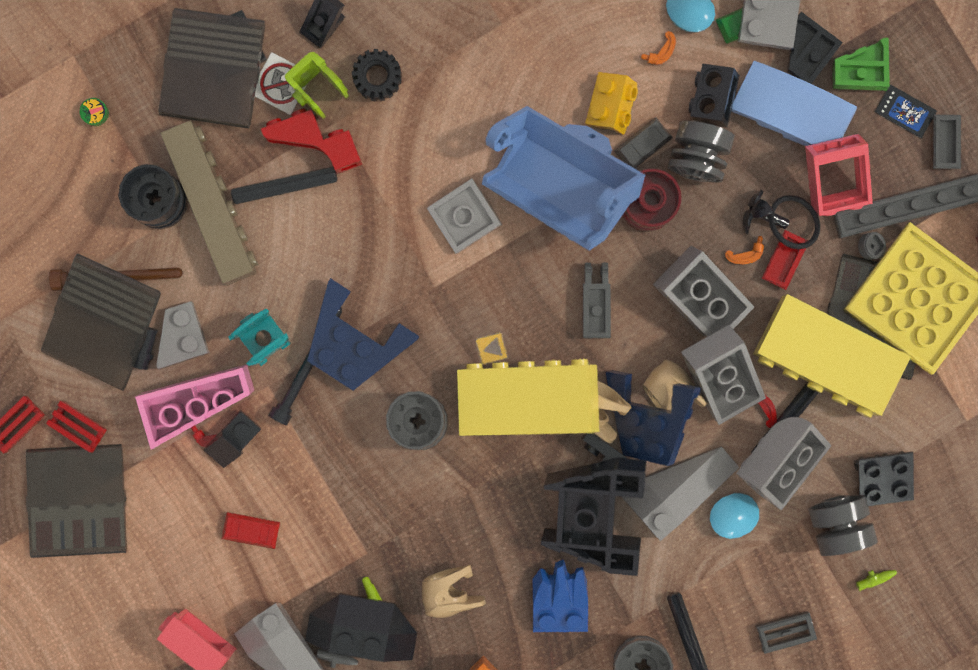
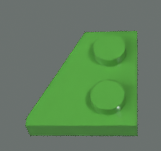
M889 38L880 39L876 44L867 48L864 46L857 49L853 54H846L835 59L832 63L833 89L887 91L890 87Z

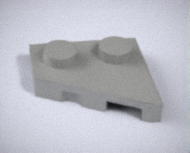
M190 301L166 309L158 352L157 369L166 368L209 354L194 302Z

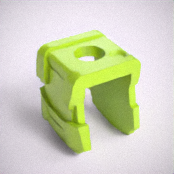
M309 52L285 74V79L294 90L292 94L294 99L302 107L307 104L318 117L320 116L324 120L326 118L325 114L302 88L321 72L345 99L349 97L348 89L342 83L343 81L327 67L326 61L315 52Z

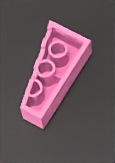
M246 364L142 392L135 398L150 449L152 450L215 413L245 398L254 391V387Z

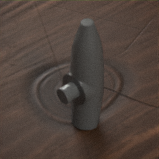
M318 649L316 656L319 659L331 662L330 667L335 668L336 664L358 665L359 662L351 656L331 653L322 649Z

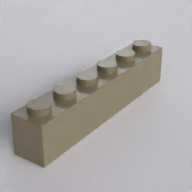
M190 120L161 132L160 134L222 283L228 286L257 274L255 266L258 265L257 258L252 250L248 251L246 247L247 234L243 226H238L234 216L238 215L232 200L227 201L224 191H227V186L222 176L217 177L214 166H217V162L211 150L206 151L203 142L207 141L202 127H196Z

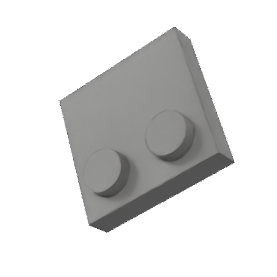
M744 0L738 42L792 50L794 47L800 0Z
M474 179L468 180L427 208L455 254H458L502 225Z

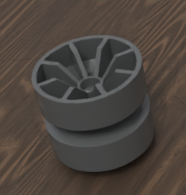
M865 495L836 496L808 508L814 528H829L816 536L821 556L851 553L878 543L873 523L856 522L870 515Z

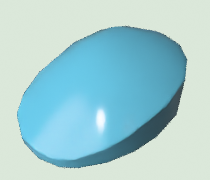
M667 0L666 3L671 21L685 32L696 33L703 31L714 21L715 8L711 0Z
M733 493L722 497L714 504L710 512L712 528L718 535L728 539L740 538L751 532L759 520L757 503L749 495L742 493Z

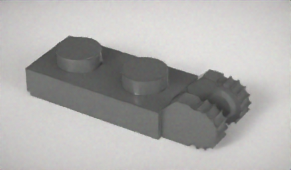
M585 263L583 338H611V284L608 283V263H601V284H591L592 266L591 263Z

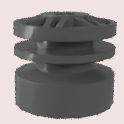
M680 121L675 141L684 146L685 149H672L671 156L676 159L669 160L668 169L684 178L698 182H722L725 174L720 170L726 169L727 162L717 157V155L730 154L735 135L715 125L697 121Z
M420 391L407 392L398 396L391 403L386 415V427L391 438L398 445L411 450H427L436 446L444 438L448 428V415L444 406L431 395ZM421 414V418L426 420L425 425H420L419 429H417V425L413 424L412 421L413 418L416 419Z
M636 635L626 639L617 648L614 655V670H639L635 663H640L642 659H645L647 665H649V668H644L643 670H673V664L666 648L658 640L650 636Z

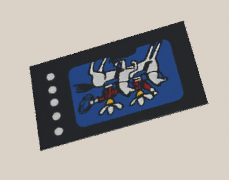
M890 84L875 112L922 139L937 110Z

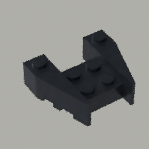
M616 458L548 473L544 490L559 491L557 529L545 528L541 545L559 553L562 551L575 556L578 561L583 563H592L610 574L638 576L641 537L613 535L616 496L644 497L647 460Z

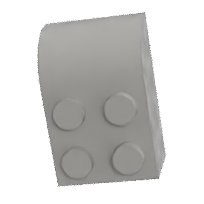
M690 246L653 284L705 338L727 325L734 329L754 308L749 300L705 253L693 246Z
M730 325L681 352L695 386L700 387V394L707 402L706 407L718 425L766 399L746 345Z
M799 417L786 418L775 424L766 436L760 439L756 449L743 461L736 474L758 495L782 510L830 449L831 444L809 421Z

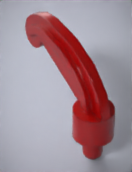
M765 395L766 399L757 404L760 405L769 419L766 421V426L771 428L777 421V413L774 404Z
M195 425L191 427V430L194 432L192 436L203 447H206L217 435L206 436Z

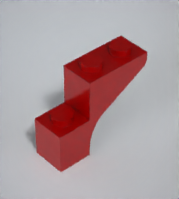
M306 108L299 109L291 113L292 117L281 120V118L273 119L266 123V127L261 128L263 136L270 143L315 149L323 152L331 160L337 174L363 165L350 131L344 132L343 129L335 130L328 134L329 138L324 139L312 109L308 111Z

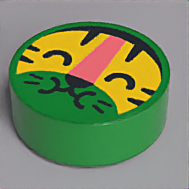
M89 98L80 106V116L87 124L100 126L107 121L109 110L107 105L100 99Z

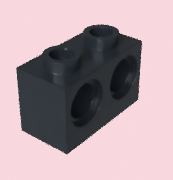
M702 64L701 72L698 71L695 78V87L697 88L695 98H691L689 103V114H691L690 116L694 121L728 128L740 76L735 68ZM714 78H721L718 86L710 87V83ZM708 104H715L712 112L704 113V109Z

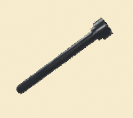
M340 308L336 314L338 318H340L342 314V308ZM309 352L281 404L277 403L276 407L273 406L268 414L270 418L287 426L292 416L290 414L292 410L290 408L314 366L307 361Z

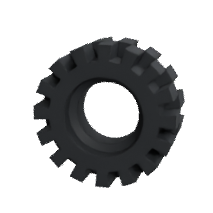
M374 49V52L367 50L365 55L357 57V63L354 62L352 77L358 92L364 98H370L371 101H376V99L385 101L384 98L386 97L390 99L393 93L399 90V84L402 81L401 69L392 54L389 55L385 50L380 52L378 49ZM377 65L384 67L388 74L386 81L380 85L371 84L367 80L368 70Z

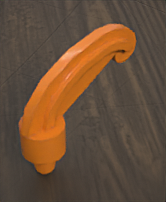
M670 31L666 32L665 38L668 40L659 53L642 54L641 59L648 60L647 63L661 65L668 61L676 45L675 35Z
M758 236L757 243L753 244L752 251L733 255V252L730 250L726 251V259L734 264L745 265L754 263L763 254V237Z

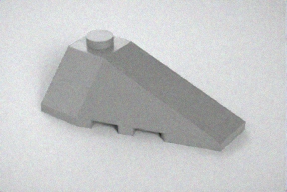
M281 603L273 604L234 634L249 658L264 670H324Z

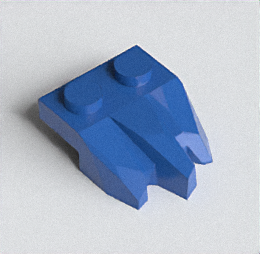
M564 559L555 562L553 575L540 568L533 578L532 587L533 632H588V589L584 568H576L574 574H569Z

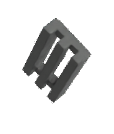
M808 611L756 626L764 654L817 640L811 615ZM806 620L805 624L769 634L764 633L767 630ZM804 630L809 631V634L770 645L767 643L768 640Z

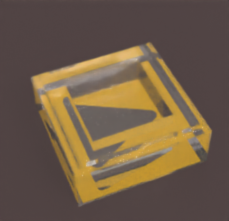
M501 332L475 339L483 365L508 358Z

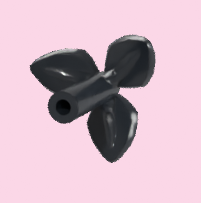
M763 190L758 191L747 204L750 208L745 211L743 216V230L745 234H748L753 218H760L769 222L768 216L774 213L772 207L766 201L760 199L764 193ZM776 213L774 214L775 225L786 229L789 225V219Z

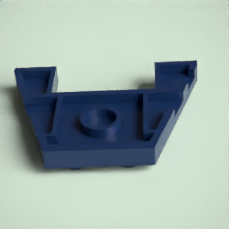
M330 278L307 361L354 391L417 341L420 336L398 323L384 346L367 337L336 316L351 291Z
M615 370L606 371L608 386L631 405V409L625 416L620 415L618 411H613L622 454L627 457L647 460L648 462L664 466L673 465L685 435L683 430L686 421L691 418L693 413L691 407L694 399L699 396L700 387L681 383L674 384L672 390V410L631 402L632 374Z

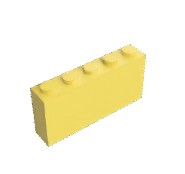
M788 294L781 297L753 353L759 357V363L769 368H773L776 365L784 370L783 375L796 381L798 378L807 381V387L816 392L822 393L825 390L833 394L832 400L845 406L847 403H850L857 407L856 412L868 418H871L872 415L882 416L911 356Z
M588 359L571 360V365L561 366V360L544 361L545 366L535 367V361L518 362V367L509 368V362L492 363V368L483 369V363L466 364L467 369L457 370L459 436L599 432L597 365H588Z

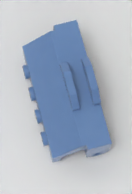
M526 106L495 123L486 137V145L496 152L506 147L508 148L497 168L483 176L482 185L588 251L606 240L630 203L640 196L645 175L612 156L609 138L588 126L568 124L562 127Z

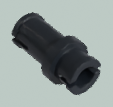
M141 326L140 328L147 330L146 335L139 334L136 349H132L131 355L134 357L131 366L148 370L149 362L154 357L152 350L158 330Z

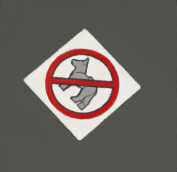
M271 53L250 94L291 115L297 101L292 96L294 90L286 81L285 74L295 64Z

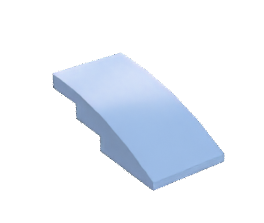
M753 61L732 106V112L752 119L758 125L781 133L784 138L804 146L843 138L857 110V106L819 87L757 61Z

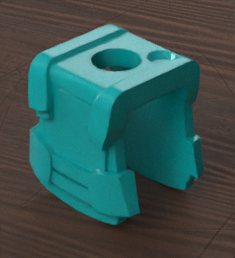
M267 308L255 315L251 313L240 321L241 325L228 337L230 341L239 337L253 355L246 363L248 366L264 365L268 361L267 358L279 349L283 350L291 344L287 333H283L269 314ZM262 330L268 331L271 335V341L266 346H261L256 341L257 334Z

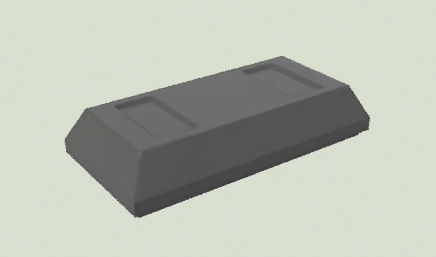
M933 115V169H961V115Z
M655 117L614 151L624 163L635 169L673 137Z

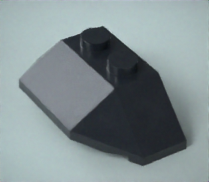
M340 593L310 613L305 641L327 652L380 662L413 660L418 632L395 603Z

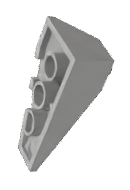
M718 447L681 464L645 477L643 498H622L655 537L661 541L720 487L739 466L722 447Z

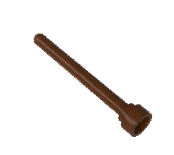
M178 267L99 272L119 282L180 278L183 275L182 269ZM51 269L49 272V284L52 291H63L68 285L73 284L70 282L72 278L84 284H89L90 282L69 274L68 271H63V269ZM82 273V274H84V275H86V276H89V277H91V278H93V279H95V280H97V281H99V282H101V283H106V282H107V281H105V280H103V279H101V278H99V277H97V276H94V275H92V274H90V273Z

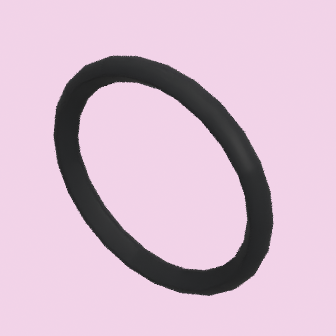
M787 195L778 198L771 206L774 213L768 216L769 225L774 236L785 246L793 249H805L813 245L820 234V220L817 212L810 203L798 196ZM795 201L810 211L814 219L815 230L809 241L800 244L792 243L778 232L774 222V214L776 208L781 203Z

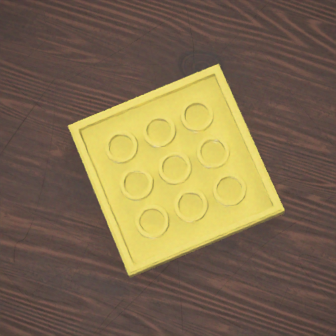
M909 222L843 310L895 349L911 356V361L930 375H933L978 315V272Z

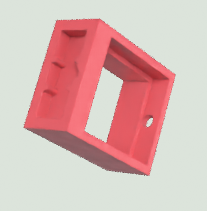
M859 134L805 146L811 206L819 216H832L839 211L847 209L857 210L861 209L864 205L873 204L868 143ZM854 157L856 189L822 196L819 165Z
M184 609L179 614L174 612L159 627L162 633L157 640L195 670H221L237 649L187 609Z

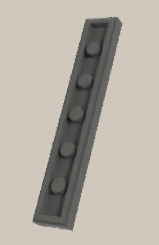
M978 174L873 201V204L864 205L861 209L839 211L833 215L839 239L977 203Z

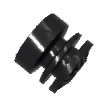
M144 164L134 167L125 174L120 183L118 196L121 207L130 217L151 229L162 230L174 226L182 219L187 210L188 199L182 184L169 172L157 165ZM159 197H161V201H160V202H158V201H156L155 203L153 202L154 198H159Z

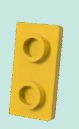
M598 72L585 124L589 127L614 130L618 134L624 135L626 128L631 122V109L633 101L637 98L638 84L627 75Z

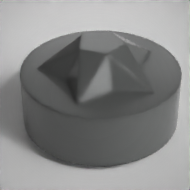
M877 232L866 233L860 237L858 249L861 256L867 260L879 259L886 251V242L883 236Z

